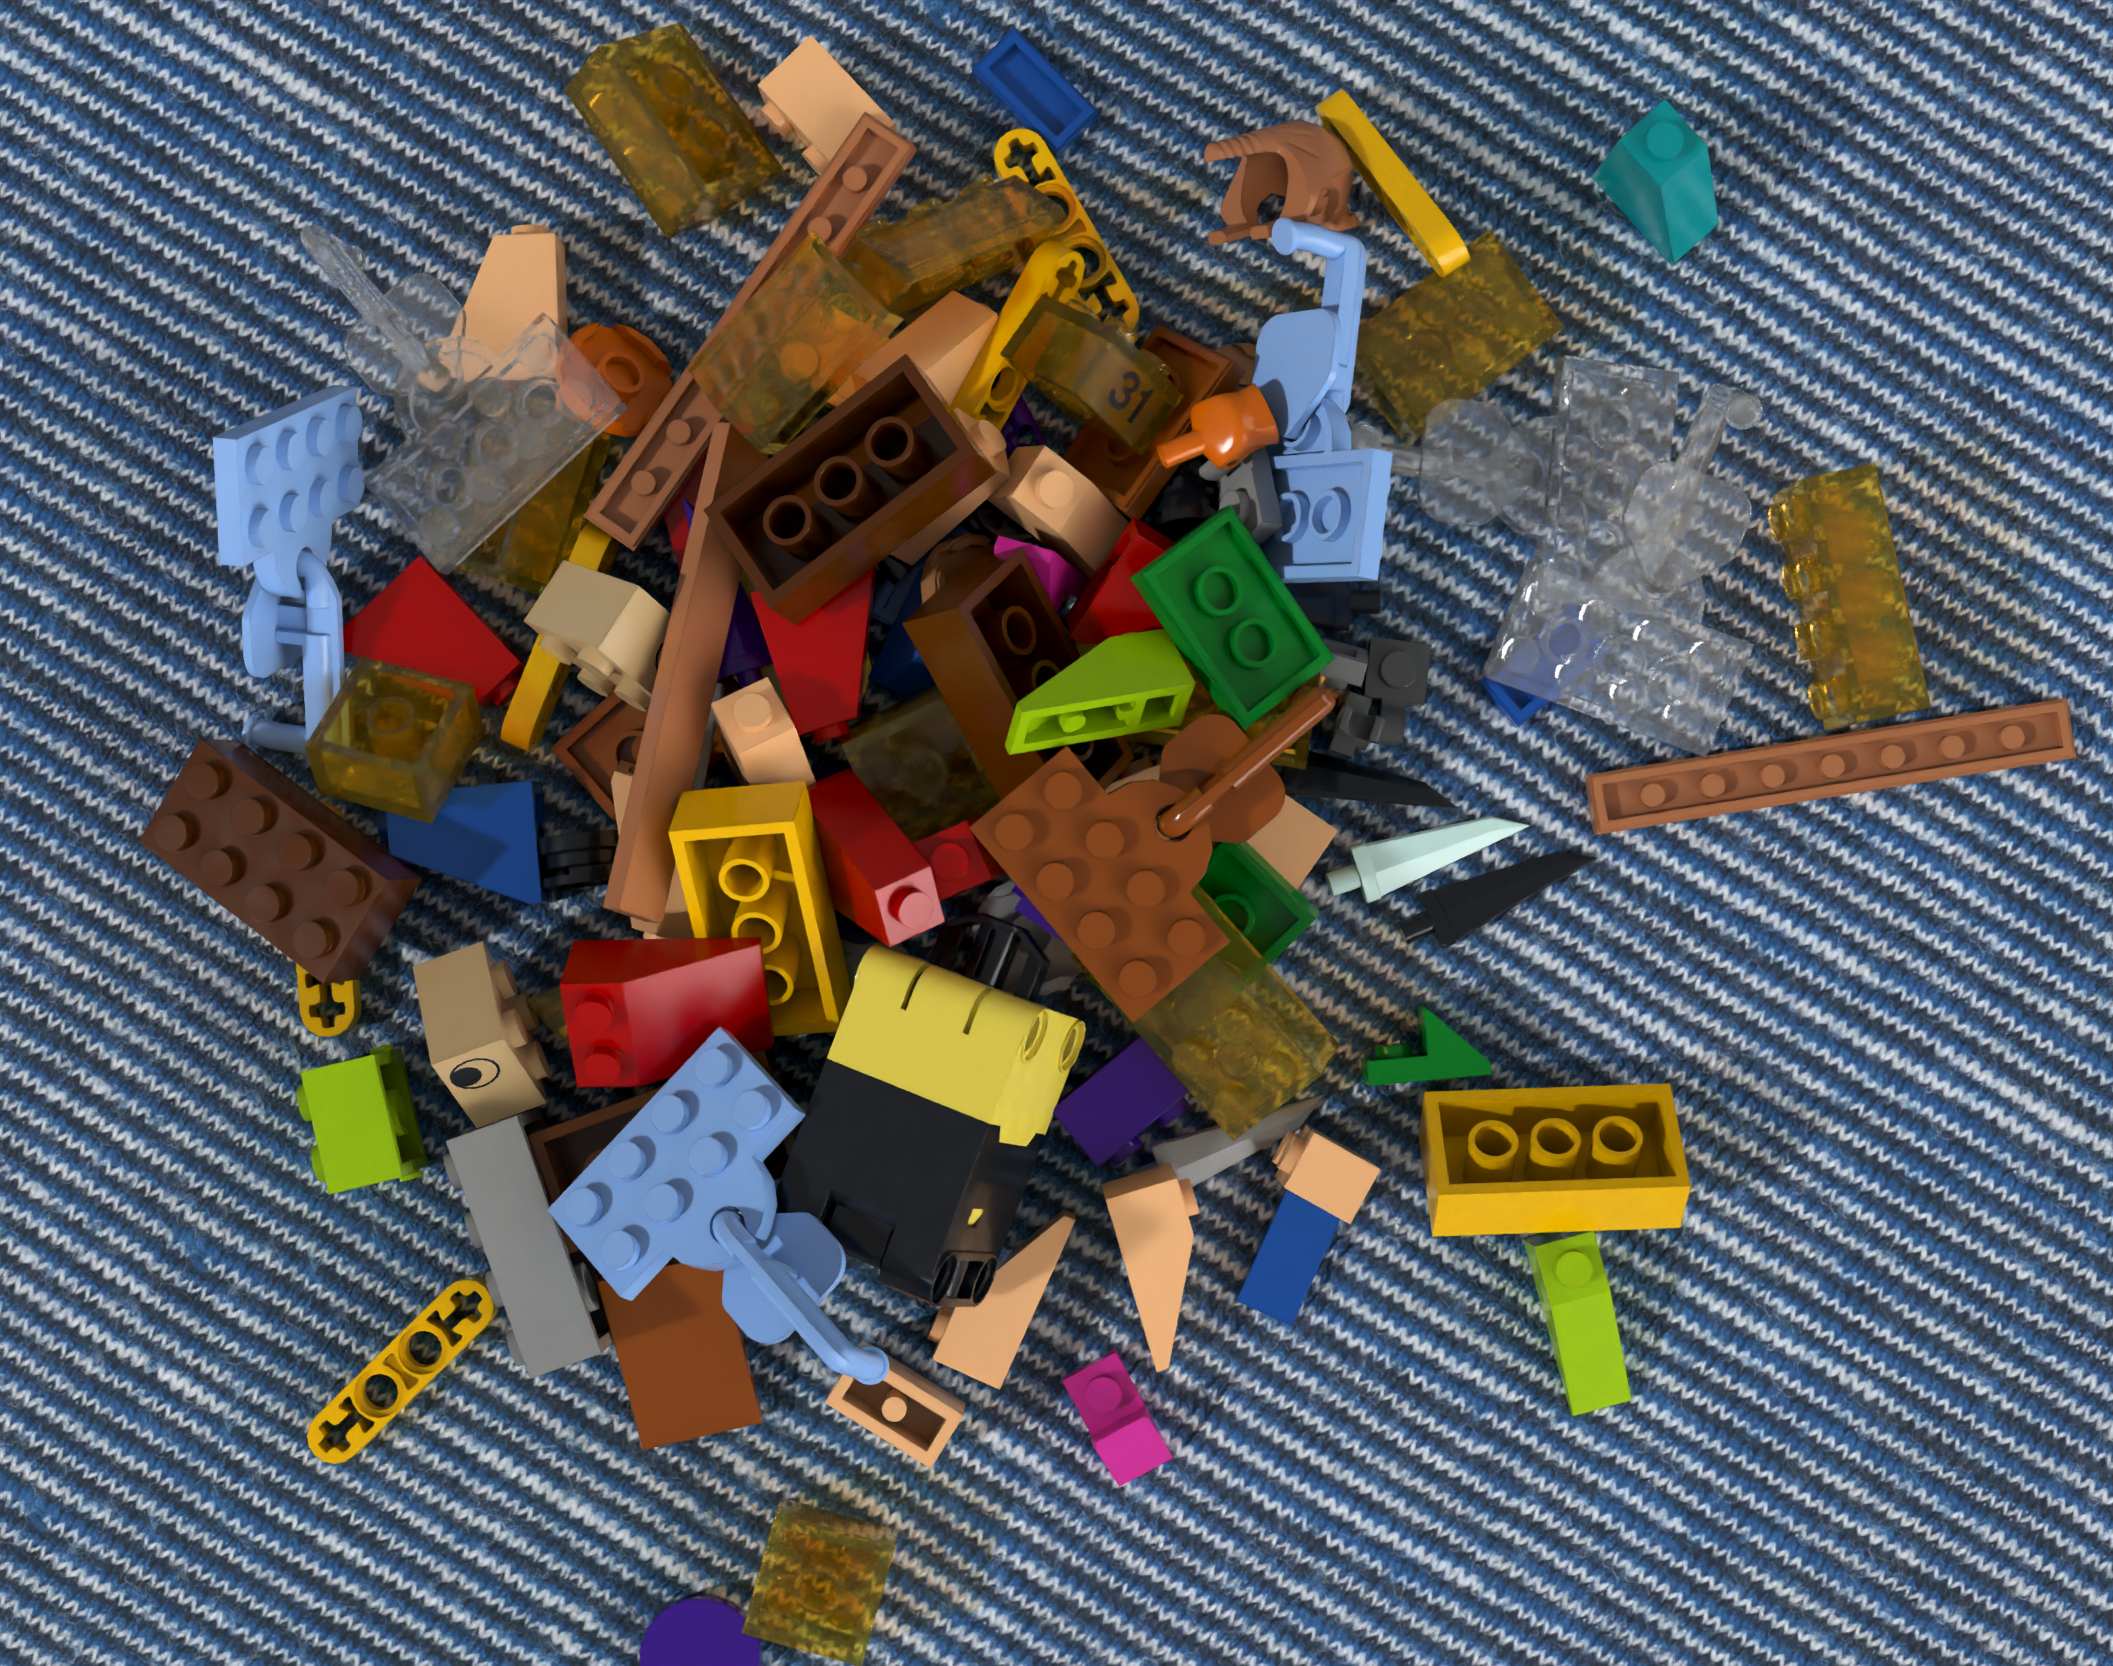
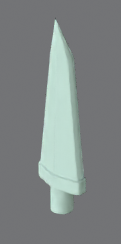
M1488 816L1366 844L1361 842L1349 846L1352 865L1326 873V882L1332 896L1360 888L1364 901L1368 904L1381 899V896L1530 825Z

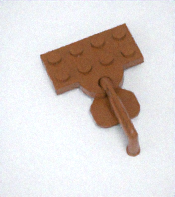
M1323 686L1299 687L1291 695L1290 707L1251 740L1248 739L1234 721L1226 716L1219 714L1200 716L1164 745L1161 753L1159 781L1151 779L1128 782L1108 794L1066 745L970 825L969 829L1125 1015L1134 1023L1231 942L1190 892L1206 873L1213 850L1212 841L1228 843L1245 842L1279 814L1285 801V788L1281 777L1269 763L1332 711L1336 703L1335 695L1329 688ZM1155 818H1156V828L1158 829V831H1159L1162 835H1164L1165 837H1168V838H1180V839L1174 840V841H1169V840H1165V839L1161 838V837L1158 835V833H1157V831H1156V829H1155V822H1154V821H1155Z

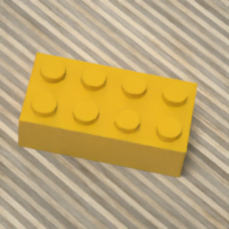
M806 781L682 791L668 833L694 937H761L774 1036L837 1032L849 1000L851 985Z
M1670 1083L1424 1092L1419 1141L1432 1237L1680 1228L1691 1184Z

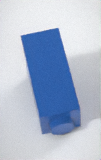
M530 780L384 794L385 807L378 809L377 826L381 843L389 844L390 855L528 904L553 903L552 891L543 890L542 879H544V874L548 871L546 858L539 856L538 839L547 837L542 782Z

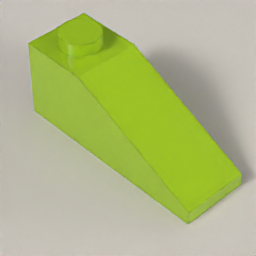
M1164 628L1144 632H1128L1119 636L1109 637L1017 702L1004 746L1008 754L1012 755L1180 726L1196 682Z
M1594 1231L1551 1232L1523 1238L1571 1415L1576 1416L1631 1401L1611 1291Z

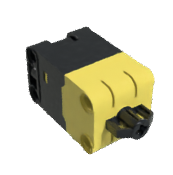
M980 912L975 915L945 921L942 924L929 961L880 944H874L867 950L858 966L854 988L805 1113L806 1116L803 1118L776 1189V1213L805 1212L817 1217L842 1245L846 1259H857L880 1269L879 1279L881 1284L934 1307L950 1309L953 1307H976L989 1292L997 1271L999 1256L1010 1227L1014 1222L1016 1211L1051 1122L1054 1108L1058 1105V1100L1069 1071L1075 1063L1084 1041L1086 1031L1084 1021L1036 1003L1051 961L1031 936L1029 930ZM980 925L962 974L950 970L966 927ZM1022 940L1030 953L1016 990L1012 994L1002 989Z

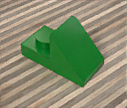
M1418 1004L1416 1005L1420 1053H1412L1411 1043H1395L1374 1046L1375 1057L1360 1058L1362 1082L1368 1086L1492 1075L1490 1061L1430 1010Z

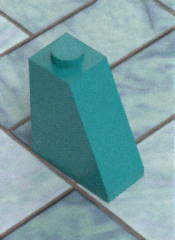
M1665 99L1615 144L1592 175V179L1672 266L1711 232L1719 222L1708 147Z

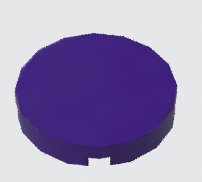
M696 1594L694 1597L678 1599L666 1605L652 1620L646 1630L639 1650L640 1666H762V1648L757 1635L758 1631L752 1618L736 1603L713 1594Z

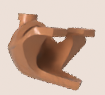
M1293 120L1264 127L1240 136H1234L1233 138L1219 140L1217 143L1211 142L1206 146L1204 163L1243 156L1221 205L1220 214L1227 226L1208 232L1210 245L1228 243L1251 236L1252 240L1271 238L1272 228L1277 219L1260 224L1257 212L1261 202L1271 193L1286 198L1279 218L1287 217L1296 222L1321 224L1322 227L1335 231H1343L1358 226L1356 213H1349L1347 203L1352 190L1354 163L1344 143L1331 130L1308 121Z

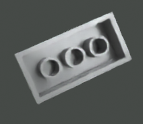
M540 1106L447 1140L446 1144L450 1153L445 1154L443 1157L445 1170L452 1186L456 1190L463 1189L470 1212L464 1215L470 1240L475 1248H484L491 1271L486 1272L485 1279L490 1297L497 1308L504 1306L512 1330L506 1332L509 1351L518 1367L525 1365L530 1379L599 1355L613 1343L597 1283L599 1272L581 1250L569 1254L559 1224L547 1211L552 1203L527 1136L547 1128Z

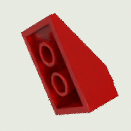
M761 937L573 941L559 986L577 1087L643 1086L670 1078L719 1026L731 1032L750 1054L773 1047L774 1033Z

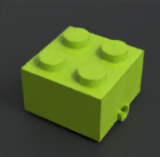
M392 1044L369 1049V1056L300 1072L303 1084L297 1086V1102L303 1119L306 1122L312 1121L317 1145L311 1147L312 1167L317 1180L320 1183L326 1181L329 1195L397 1178L402 1182L422 1177L423 1173L420 1169L428 1166L401 1048L394 1050Z

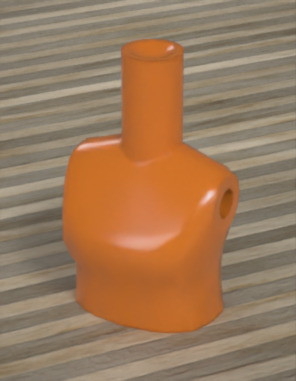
M1253 383L1238 391L1214 395L1195 404L1190 412L1192 431L1158 445L1157 451L1166 469L1204 454L1218 469L1227 470L1238 465L1251 453L1264 447L1278 444L1279 432L1266 400L1259 388Z

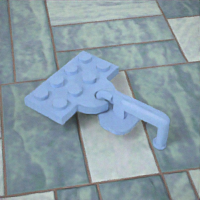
M1281 217L1276 220L1272 228V242L1276 251L1281 255H1289L1295 250H1301L1326 257L1327 263L1321 308L1275 315L1263 326L1257 340L1252 384L1254 383L1261 391L1279 432V443L1267 446L1266 448L1283 526L1259 547L1283 583L1378 580L1379 565L1383 553L1382 540L1387 498L1391 487L1390 473L1393 453L1375 448L1351 450V430L1345 415L1351 398L1367 253L1362 242L1352 235L1315 224L1296 222L1290 218Z
M329 386L213 437L219 564L245 567L253 562L256 573L242 615L245 667L251 676L267 678L300 658L301 655L303 656L306 726L270 721L265 719L263 713L257 711L248 718L242 730L241 741L246 746L256 744L279 751L332 756L340 752L347 741L342 598L326 565L331 548L332 521L359 507L360 499L364 492V473L358 465V439L362 432L363 420L361 411L356 406V387Z
M719 1026L547 1211L620 1297L632 1301L673 1257L682 1264L693 1268L714 1272L724 1270L723 1307L749 1338L763 1344H775L785 1340L796 1330L831 1370L855 1378L862 1384H878L886 1377L889 1370V1361L885 1352L876 1346L869 1345L862 1348L853 1346L818 1306L839 1284L844 1275L846 1257L842 1245L817 1217L809 1213H776L775 1182L763 1161L802 1121L806 1114L734 1035Z

